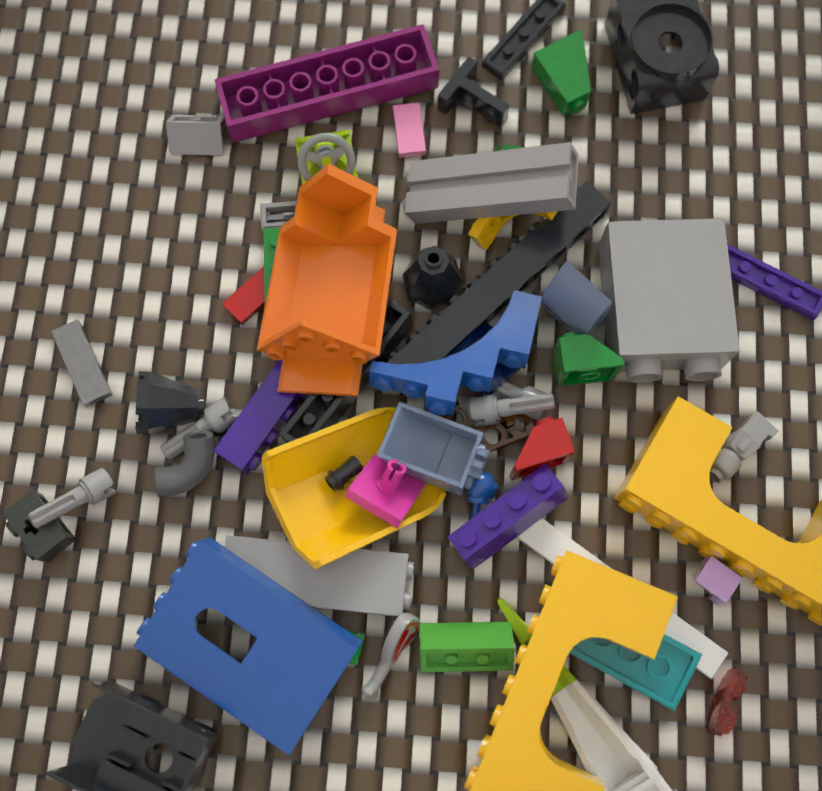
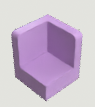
M713 556L706 557L702 560L701 565L703 567L694 581L710 593L707 598L715 604H726L743 578Z

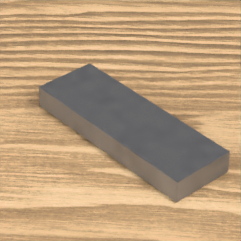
M76 319L52 330L53 337L82 404L88 407L112 396L113 394L81 322Z

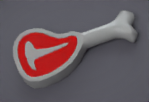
M405 612L394 622L384 642L381 661L369 682L361 689L363 696L370 700L378 697L379 689L391 666L395 664L401 653L413 641L420 629L421 620L415 615Z

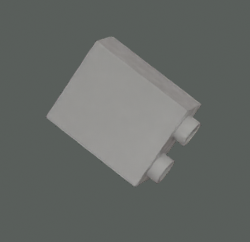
M724 218L608 222L598 244L602 293L612 301L608 318L604 322L606 347L623 358L624 366L620 371H626L627 381L632 383L653 382L663 377L662 370L683 369L685 379L689 381H706L720 377L722 375L721 368L740 352Z

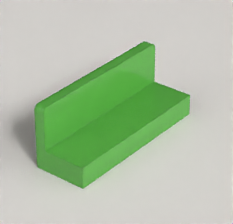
M510 622L421 623L420 625L421 672L513 671L515 647Z

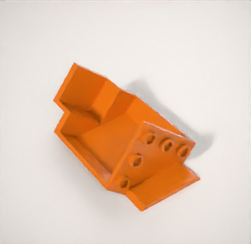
M331 164L326 165L299 187L294 217L283 224L279 230L257 351L267 354V357L270 359L282 360L277 392L358 396L363 364L380 355L397 229L384 223L385 210L375 205L377 187Z

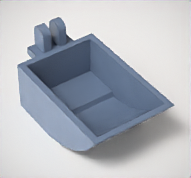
M568 261L564 263L554 276L541 299L542 307L569 332H579L580 335L590 334L591 336L607 320L612 301Z
M399 402L377 457L386 463L396 459L399 461L397 469L403 463L406 466V474L462 496L465 488L471 489L474 479L480 480L490 451L486 449L487 445L482 444L483 432Z

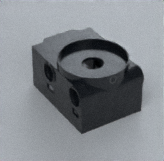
M611 0L604 26L630 114L704 101L715 79L718 78L719 61L712 47V30L704 18L698 0ZM665 34H669L671 40L676 38L679 51L675 53L663 51L658 43L659 38Z
M114 681L93 682L92 686L106 693L104 696L92 701L72 741L75 754L71 762L67 766L46 773L47 776L77 791H193L204 775L207 759L219 736V732ZM159 743L167 745L173 753L172 765L168 770L161 773L153 772L146 763L148 750L153 745Z

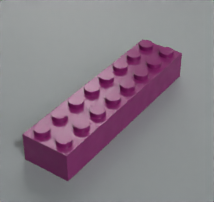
M424 24L217 78L214 81L233 143L439 88V67Z

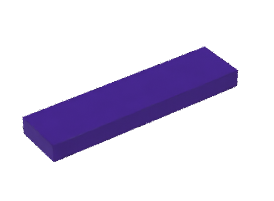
M727 244L731 280L813 321L818 317L822 309L821 290Z

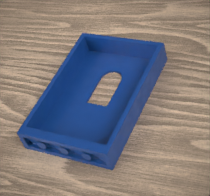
M207 537L199 542L196 540L185 554L188 560L183 568L181 566L178 567L169 579L172 585L167 593L163 592L155 601L153 608L156 611L150 619H145L138 628L136 634L139 635V638L133 646L287 755H290L363 641L211 537ZM207 608L215 609L257 637L242 663L199 634L196 628V618L202 610Z

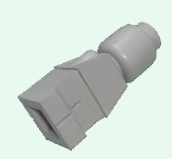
M758 411L748 417L730 435L725 448L720 449L711 466L709 477L717 483H720L722 480H729L740 469L741 461L760 448L761 444L773 438L779 430Z

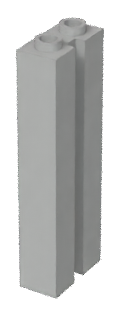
M567 142L410 161L409 172L406 174V185L410 192H406V198L403 200L404 213L414 223L420 224L575 210L579 155L572 143Z
M226 535L225 548L313 608L399 617L403 611H409L411 593L405 592L406 580H412L414 568V562H408L409 554L358 549L315 570L292 549L288 541Z

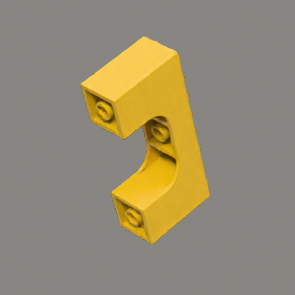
M678 396L661 414L614 499L620 502L619 506L632 514L638 512L646 517L645 521L649 525L657 529L665 528L673 533L672 538L684 545L690 543L700 549L698 553L705 558L713 556L739 576L743 577L744 575L754 581L753 586L768 594L772 592L781 597L780 602L794 610L799 608L809 614L808 619L822 626V500L818 503L805 531L797 543L780 538L724 505L717 499L711 489L709 474L715 458L733 427Z
M566 550L564 557L557 555L551 570V575L556 577L552 587L549 585L544 587L539 603L544 605L540 617L534 614L531 619L527 633L532 634L528 646L521 645L514 663L519 664L520 667L516 676L510 674L506 681L502 694L507 695L504 706L498 704L494 711L490 725L494 726L495 729L492 736L486 734L477 754L478 757L483 759L480 766L474 764L464 788L470 791H605L603 779L560 760L546 748L541 737V721L568 653L577 643L591 637L603 638L647 658L655 659L678 596Z

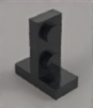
M468 56L438 94L437 110L446 115L456 101L459 100L466 108L474 109L482 114L488 122L496 123L502 127L508 120L510 105L472 82L476 77L477 61Z

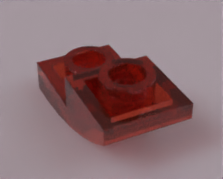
M728 669L713 696L707 719V731L713 735H726L737 723L735 717L740 711L730 701H736L744 693L746 687L743 684L749 678L739 669Z

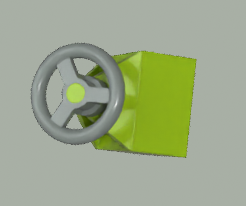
M349 129L295 138L302 185L328 164L358 178Z

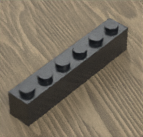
M390 298L387 299L380 355L363 364L358 396L369 383V370L372 361L385 362L388 355L394 351L413 326L411 313ZM310 394L279 435L285 443H289L335 425L358 396Z

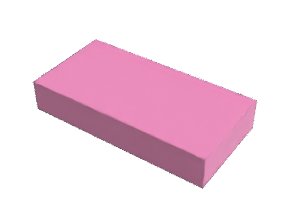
M420 103L393 105L399 158L426 155Z

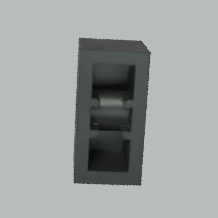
M31 490L3 512V515L8 520L5 525L15 537L19 536L25 544L22 548L30 559L48 563L75 542L76 538L60 517L44 524L38 529L31 524L28 517L29 513L49 503L43 494Z

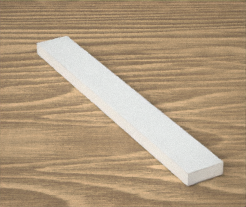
M542 518L516 537L553 565L557 555L564 557L566 550L610 568ZM672 612L664 634L703 654L696 669L712 679L728 652Z

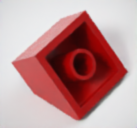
M550 416L536 422L537 426L533 427L509 475L511 481L532 474L544 464L549 468H553L568 462L575 453L563 417L554 420Z

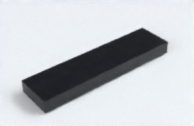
M536 0L482 60L481 66L502 81L563 13L566 3L561 0Z

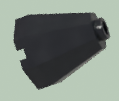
M437 246L425 248L415 254L403 273V281L409 300L429 310L437 308L438 305H447L449 300L459 292L463 284L456 259Z
M139 371L136 395V415H138V422H136L135 428L136 434L149 435L197 421L198 414H204V397H198V389L153 372Z

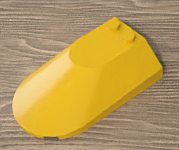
M383 407L370 410L268 450L261 457L266 495L292 549L315 570L421 520L436 510L444 500L446 490L426 483L421 494L399 527L396 528L345 497L348 488L358 475L347 482L342 491L339 489L334 492L326 483L324 478L328 475L327 472L329 470L334 471L352 455L360 461L364 469L373 455L378 454L396 408Z

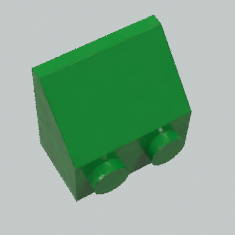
M568 332L559 337L551 354L556 387L613 381L624 366L623 358L590 334L580 335L579 332Z

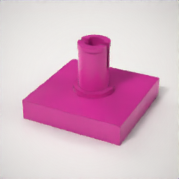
M374 454L348 488L345 497L398 528L421 494L426 483L406 474V466L403 463L397 469L398 460L392 459L386 463L377 457V454Z

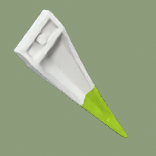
M498 598V605L508 622L511 623L521 645L528 646L532 634L527 633L529 626L503 598ZM563 665L550 699L586 771L603 779L605 791H672L657 771L658 767Z

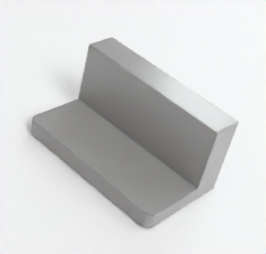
M171 115L166 121L170 154L222 155L224 153L222 132L226 128L225 116Z

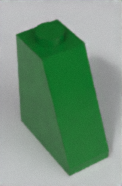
M578 30L534 52L531 69L564 117L571 113L581 112L587 106L591 92L583 33Z

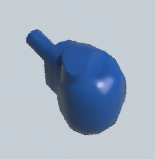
M483 471L480 480L474 479L471 489H467V502L473 503L471 519L480 512V505H488V499L494 498L498 491V483L494 482V477L491 473Z

